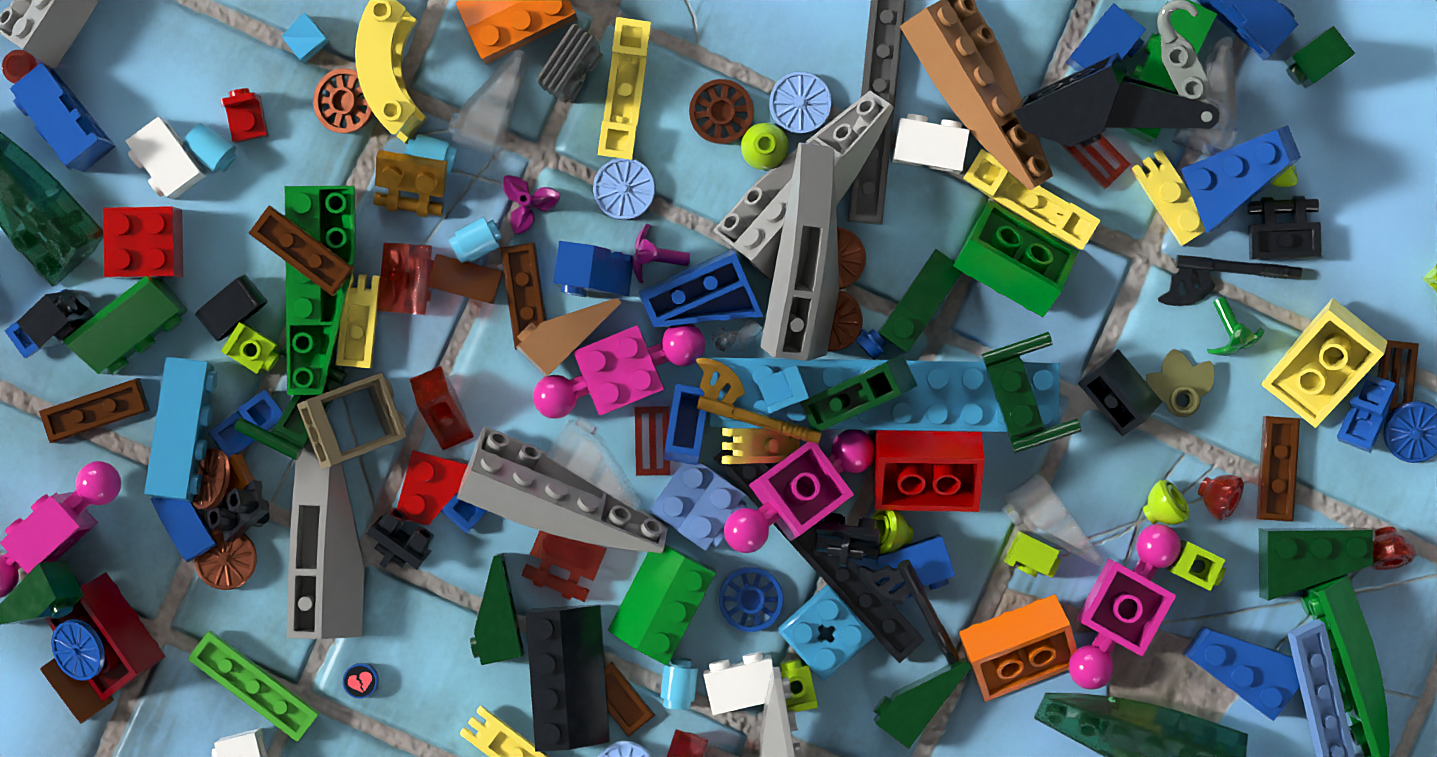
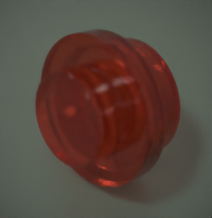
M13 50L4 57L2 72L7 80L16 84L37 66V62L30 53L24 50Z

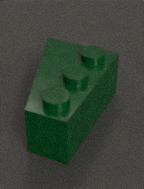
M1362 527L1258 528L1259 597L1267 601L1373 565V530Z

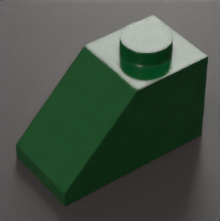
M1332 26L1314 37L1284 62L1288 66L1286 71L1289 77L1297 85L1302 84L1304 88H1307L1348 60L1355 52L1337 29Z

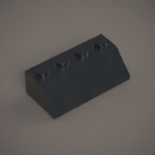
M601 604L533 608L525 612L535 752L572 750L609 743L610 729L607 709Z

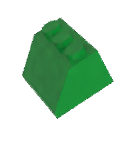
M989 200L965 241L953 267L1043 318L1062 292L1079 250Z
M145 276L65 338L63 342L97 374H108L110 372L111 375H115L129 364L126 359L136 351L142 354L156 343L154 340L155 336L163 330L168 333L178 327L183 322L181 316L188 310L162 278Z
M665 544L662 553L648 552L608 631L635 650L668 666L715 576L716 570Z

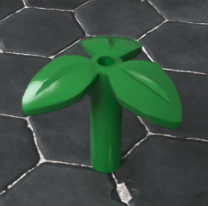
M1226 297L1219 298L1213 302L1230 340L1224 347L1207 349L1209 354L1219 356L1232 355L1242 348L1247 349L1253 346L1262 338L1265 332L1262 327L1253 334L1247 326L1238 323Z

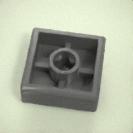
M577 24L571 25L537 76V82L544 91L547 90L549 94H553L561 102L566 101L568 98L574 100L584 85L580 81L587 69L591 72L594 71L603 57L595 36H591L589 32H585Z

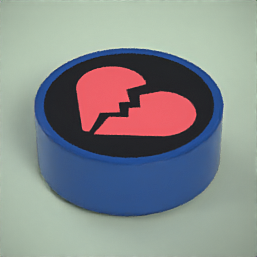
M367 663L352 665L343 676L345 691L350 696L358 699L370 696L376 690L379 683L377 671Z

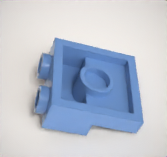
M698 460L697 465L686 463L680 465L649 511L706 551L709 545L714 548L718 546L724 537V529L722 527L727 518L734 511L744 508L747 503L742 500L745 495L742 490Z

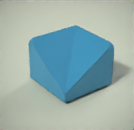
M305 12L281 36L303 63H306L330 43L329 39Z

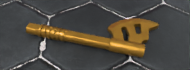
M709 358L696 359V363L704 372L700 383V389L704 392V396H700L697 409L776 431L779 434L782 433V435L792 436V438L799 440L802 439V441L819 444L822 432L735 407L733 403L736 399L745 395L744 387L738 376L728 366L719 361ZM714 372L719 373V379L714 386H711L710 381ZM729 384L731 386L730 390L722 401H718L719 392Z

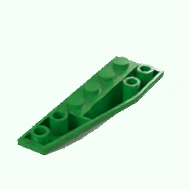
M284 186L285 216L350 265L354 266L356 258L355 186ZM285 261L287 395H321L324 393L351 275L338 293L332 296Z
M1348 574L1302 589L1304 595L1300 596V601L1306 615H1312L1313 620L1317 619L1325 623L1345 713L1348 712L1352 725L1348 727L1353 742L1356 746H1361L1364 757H1389L1388 713L1382 674L1371 634Z

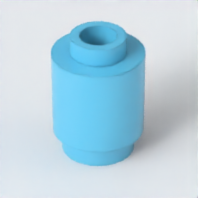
M201 123L197 124L188 133L183 142V145L188 148V153L213 173H217L219 170L227 171L237 158L234 154L236 150L235 145L211 126L205 127Z
M417 134L415 140L409 139L405 154L448 161L447 174L451 175L458 148L450 146V142Z
M482 217L455 231V236L451 237L449 242L461 263L467 260L473 262L499 248L498 240L503 238L494 220L487 222L485 217Z
M671 658V663L668 666L664 665L660 695L664 699L663 707L688 710L691 707V702L695 701L698 667L691 666V659Z

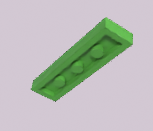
M212 630L206 633L188 657L190 662L296 742L300 741L320 714L318 710Z

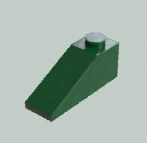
M935 249L877 333L902 352L908 353L962 271L953 267L955 262Z
M903 354L815 394L800 403L812 429L820 432L896 398L918 385Z
M504 552L493 556L474 629L475 637L470 638L473 657H479L481 665L519 658L525 653Z
M67 560L38 563L0 603V625L16 624L49 617L61 618L71 613L73 606L84 595Z
M964 658L959 659L956 663L949 664L894 691L890 698L886 695L883 696L873 710L877 714L874 718L875 724L909 749L972 665Z

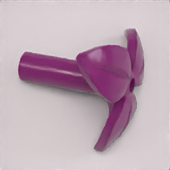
M506 175L503 178L505 195L509 200L518 202L521 205L512 211L510 216L511 228L515 234L524 233L532 227L535 222L532 211L533 207L547 212L553 209L560 200V193L553 188L540 187L530 196L529 186L525 180L513 175Z
M646 224L641 229L634 244L636 252L633 255L632 263L634 274L639 283H644L642 279L643 264L655 261L688 266L690 262V253L657 248L651 241L646 240L648 230L652 226L650 224Z

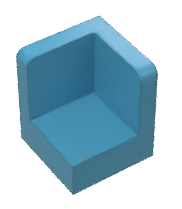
M797 365L761 378L757 382L769 413L809 398Z

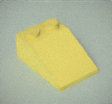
M1332 298L1306 327L1261 385L1316 428L1385 354L1388 341Z

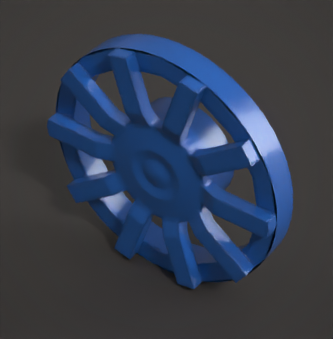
M757 567L738 569L725 579L720 588V611L725 620L736 629L745 632H756L766 629L776 621L781 613L783 606L782 589L776 578L766 570ZM746 573H757L753 585H749ZM739 575H741L744 584L742 589L732 582ZM763 575L771 582L760 589L758 585ZM729 585L737 591L738 596H724L727 586ZM774 586L777 597H764V593ZM724 601H737L738 605L727 612ZM764 602H777L774 613L764 606ZM742 610L743 615L740 623H738L731 616ZM760 610L770 616L764 623H761L758 612ZM748 614H753L756 626L745 625Z

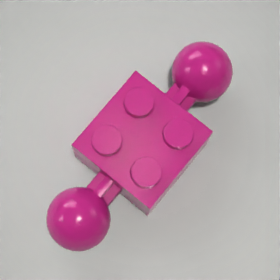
M693 324L672 325L665 331L660 343L648 347L640 327L636 325L577 349L573 353L582 375L570 380L561 375H549L542 378L534 388V405L543 416L559 419L572 412L578 398L590 394L597 412L601 416L665 390L656 367L666 362L682 367L695 364L696 359L701 358L705 351L704 335Z
M845 430L835 438L832 444V455L829 457L825 456L817 444L808 441L752 482L749 486L763 506L757 510L751 508L738 509L727 518L724 525V536L729 546L741 553H752L759 550L768 539L769 527L775 522L789 541H792L851 498L854 494L840 474L844 471L859 473L870 467L875 459V444L872 438L862 430Z
M103 461L88 463L79 471L76 478V490L73 493L58 494L56 492L50 497L45 494L30 507L33 512L25 520L18 518L5 529L4 532L7 536L0 541V544L7 551L5 555H0V598L9 595L16 588L19 581L18 570L21 567L29 574L38 563L57 561L98 523L86 508L90 505L100 506L108 504L118 496L121 489V477L114 466Z
M1153 524L1141 531L1136 541V551L1140 559L1133 571L1111 559L1107 560L1075 618L1084 625L1099 632L1092 645H1086L1077 649L1070 658L1069 673L1072 680L1078 686L1088 690H1095L1105 686L1110 681L1114 670L1110 654L1116 643L1143 657L1176 597L1175 594L1151 582L1158 568L1172 565L1180 555L1181 541L1178 534L1171 527L1163 524Z

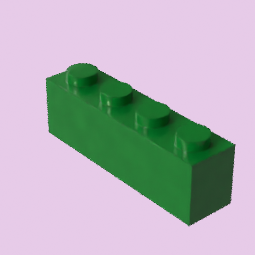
M1186 0L1195 6L1198 15L1193 17L1187 10L1178 9L1171 14L1170 22L1173 28L1192 44L1198 55L1217 13L1190 0ZM1159 32L1157 35L1151 33L1143 48V52L1147 53V56L1142 66L1136 64L1130 76L1176 90L1162 61L1161 35ZM1121 128L1148 142L1156 140L1161 128Z

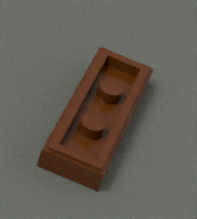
M271 205L266 208L248 233L332 296L338 293L355 270L352 265Z
M535 243L500 247L515 350H518L516 346L521 342L517 336L531 322L537 327L541 322L546 321Z
M136 378L40 410L39 413L49 443H55L148 412L150 408L140 378Z
M1263 416L1256 519L1290 522L1294 520L1300 418Z

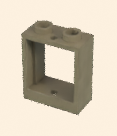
M382 372L297 404L321 469L407 437L405 434V419L401 412L396 410L392 400L394 398L392 385L388 379H384ZM367 388L385 436L341 453L322 404Z

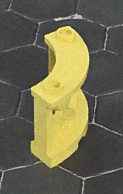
M369 0L362 15L356 37L355 58L359 83L368 105L378 120L391 134L396 135L407 144L409 139L412 138L427 119L410 97L402 74L405 45L418 21L397 0Z

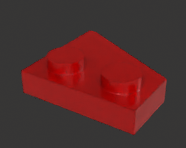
M412 450L397 509L406 515L408 521L427 526L430 525L440 514L444 506L459 491L468 464Z

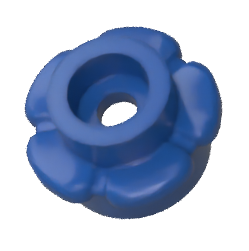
M861 329L862 334L855 340L873 360L880 354L884 355L883 347L887 344L885 340L874 329L868 333L865 329Z

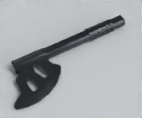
M1177 255L1175 267L1179 268V270L1171 275L1170 289L1158 297V302L1172 306H1184L1202 300L1215 288V284L1210 280L1209 276L1211 271L1300 280L1302 268L1290 267L1288 265L1249 263ZM1193 270L1197 271L1200 285L1198 289H1195L1192 281ZM1184 281L1186 294L1179 296V283Z
M910 560L901 561L897 565L898 568H893L890 565L877 570H872L866 566L859 567L860 577L865 587L881 600L893 604H903L904 598L912 594L948 664L958 662L959 657L954 649L955 647L931 605ZM884 577H888V579H886L881 584L876 583L878 580ZM905 581V583H903L895 591H890L897 583Z

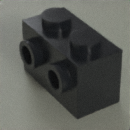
M72 290L45 294L16 323L40 349L65 344L63 342L65 338L95 315L89 309L90 303L82 294Z
M1119 349L1098 362L1078 382L1079 386L1121 436H1124L1145 422L1162 403V400Z

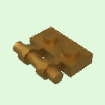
M379 150L376 156L375 186L388 188V194L375 192L373 205L386 207V211L398 212L400 209L417 212V216L428 218L429 215L442 217L444 203L433 202L431 197L443 198L448 161ZM401 191L418 193L419 199L401 196Z

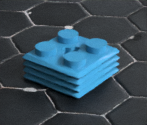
M828 584L778 628L782 637L822 681H826L874 638L873 633ZM822 624L826 628L831 625L835 628L832 631L833 639L830 641L826 638L822 640L817 638L820 635L818 628Z

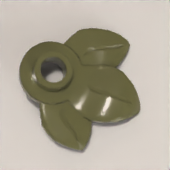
M1172 349L1163 360L1161 373L1146 374V382L1162 402H1165L1170 413L1177 417H1188L1198 410L1201 401L1200 397L1212 389L1215 375L1214 367L1211 361H1205L1192 367L1185 355L1177 349ZM1181 393L1185 394L1188 398L1187 404L1183 407L1179 406L1176 401L1177 396Z

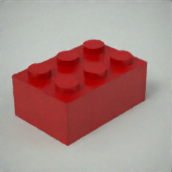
M877 430L873 473L874 509L979 512L985 463L982 432Z

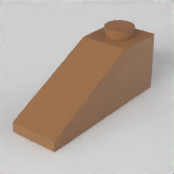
M614 298L541 322L537 327L531 322L517 336L521 342L516 348L544 377L549 376L622 302L618 298Z

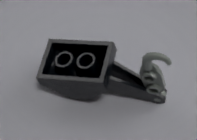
M1172 0L1163 5L1157 17L1158 31L1161 35L1162 61L1176 90L1127 76V70L1117 52L1024 96L1014 111L1022 129L1069 147L1078 143L1085 147L1101 139L1100 133L1105 131V128H1213L1218 123L1221 112L1215 102L1207 99L1210 81L1192 44L1180 35L1170 22L1171 14L1178 9L1187 10L1193 17H1196L1198 11L1195 6L1186 0Z

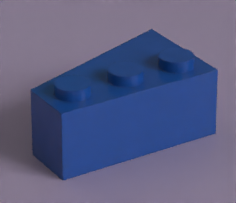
M1197 0L1206 9L1217 13L1216 18L1263 60L1271 56L1299 25L1294 19L1295 15L1277 0Z
M41 62L9 88L16 97L13 100L14 104L25 116H30L36 125L35 129L38 134L50 144L60 161L69 170L73 168L85 172L116 147L56 71L49 65Z
M1288 125L1181 168L1207 233L1221 227L1231 216L1248 204L1252 198L1301 158Z
M559 241L553 283L561 287V292L566 295L586 297L587 291L629 297L633 271V255L617 251L612 253L610 249L595 245Z
M733 249L639 290V296L653 327L693 324L714 320L724 321L745 317H763Z
M1204 626L1201 627L1182 653L1272 721L1277 718L1300 687L1293 656Z

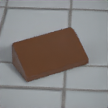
M436 254L425 286L495 304L503 271L466 261L461 263L459 259Z
M55 658L40 668L43 675L81 724L114 701L111 696L102 702L88 680L80 681L71 678L62 671Z

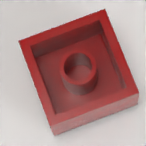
M173 206L103 208L104 277L112 279H141L145 276L183 278L182 209Z

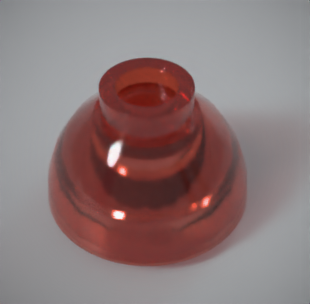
M1228 474L1220 475L1213 479L1209 477L1204 478L1198 489V495L1203 497L1206 509L1214 518L1223 521L1233 514L1243 494V479Z
M1383 527L1374 532L1376 538L1373 540V565L1369 567L1375 570L1395 569L1411 563L1417 556L1411 542L1406 537L1396 533L1395 527Z

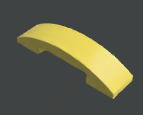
M616 18L612 46L613 54L597 155L632 160L651 30V22Z
M983 149L980 150L963 178L1012 212L1080 250H1083L1101 221L1075 204H1069L1041 186L1029 190L990 153Z

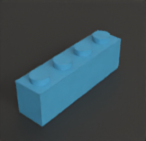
M166 357L145 485V495L154 498L193 502L194 494L198 495L200 492L202 476L198 474L199 461L205 459L207 451V441L203 440L205 426L210 425L212 419V406H209L208 403L210 392H215L218 379L217 372H214V366L208 362Z

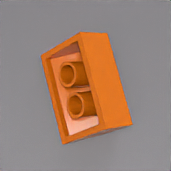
M459 0L455 2L466 29L482 61L486 65L578 20L569 0Z
M1056 594L1038 599L1031 604L1013 611L1004 612L1000 616L982 623L973 624L969 628L959 631L966 656L972 665L971 669L985 702L1069 670L1070 658L1077 650L1071 625Z

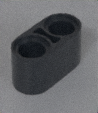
M244 274L204 304L195 313V316L216 342H219L230 335L239 322L245 323L263 308L268 301L249 277Z

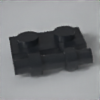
M1292 196V199L1274 200L1273 197H1261L1260 201H1250L1247 204L1248 215L1261 214L1262 224L1248 225L1249 260L1322 257L1321 222H1307L1306 213L1319 211L1318 199ZM1292 213L1293 223L1275 224V214Z

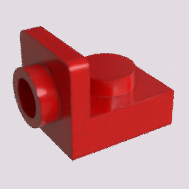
M249 88L232 90L228 92L229 97L220 99L222 107L226 108L232 142L239 143L269 136L260 95L250 92Z

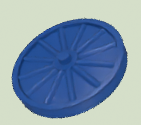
M1420 401L1408 402L1396 408L1387 418L1383 431L1384 441L1389 451L1398 459L1410 463L1423 462L1437 454V409L1428 403Z
M77 619L65 621L56 627L52 635L51 646L54 658L62 671L71 678L80 681L89 680L98 675L104 666L105 651L96 631L87 623Z

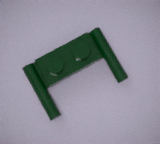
M1049 332L981 354L1014 453L1082 432L1077 418L1046 429L1043 428L1044 425L1022 359H1020L1021 355L1053 345Z
M287 343L282 346L280 355L287 358ZM330 365L324 393L339 388L345 381L347 373ZM294 395L272 433L241 417L236 422L234 430L294 460H298L303 448L305 449L308 445L310 438L297 404L318 395ZM333 401L322 404L326 413Z

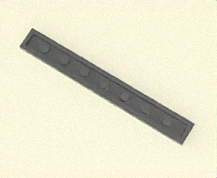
M871 0L861 97L868 91H872L895 108L902 30L899 26L904 22L906 0ZM894 108L878 141L851 184L847 222L882 225Z

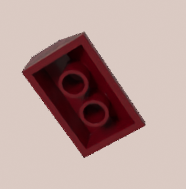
M107 572L80 587L84 596L73 606L71 613L61 618H44L53 632L61 623L77 619L90 625L99 635L105 651V662L101 672L89 679L88 682L102 702L166 657L156 640L152 638L140 621L138 614L128 604L121 594L119 587L112 581Z

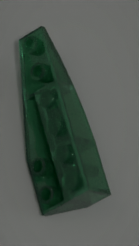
M0 132V227L13 246L35 267L38 274L54 287L95 251L103 238V230L56 178L31 155Z
M1045 692L1034 715V719L1104 757H1246L1247 733L1182 711L1141 701L1082 693Z

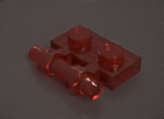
M384 242L377 311L426 315L427 301L431 302L432 292L428 291L430 270L434 271L435 261L431 259V245Z
M539 531L530 555L541 559L542 562L539 568L526 563L521 576L532 580L533 585L543 588V586L561 592V597L569 600L573 597L585 602L590 590L578 585L579 579L582 576L594 581L607 548ZM552 564L570 571L568 580L549 573Z

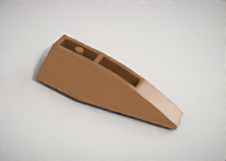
M940 0L926 7L899 26L934 85L951 109L973 136L1005 169L1029 190L1036 188L1053 177L1037 135L1024 131L1014 113L1022 100L1001 46L996 40L992 29L987 25L979 12L974 0Z

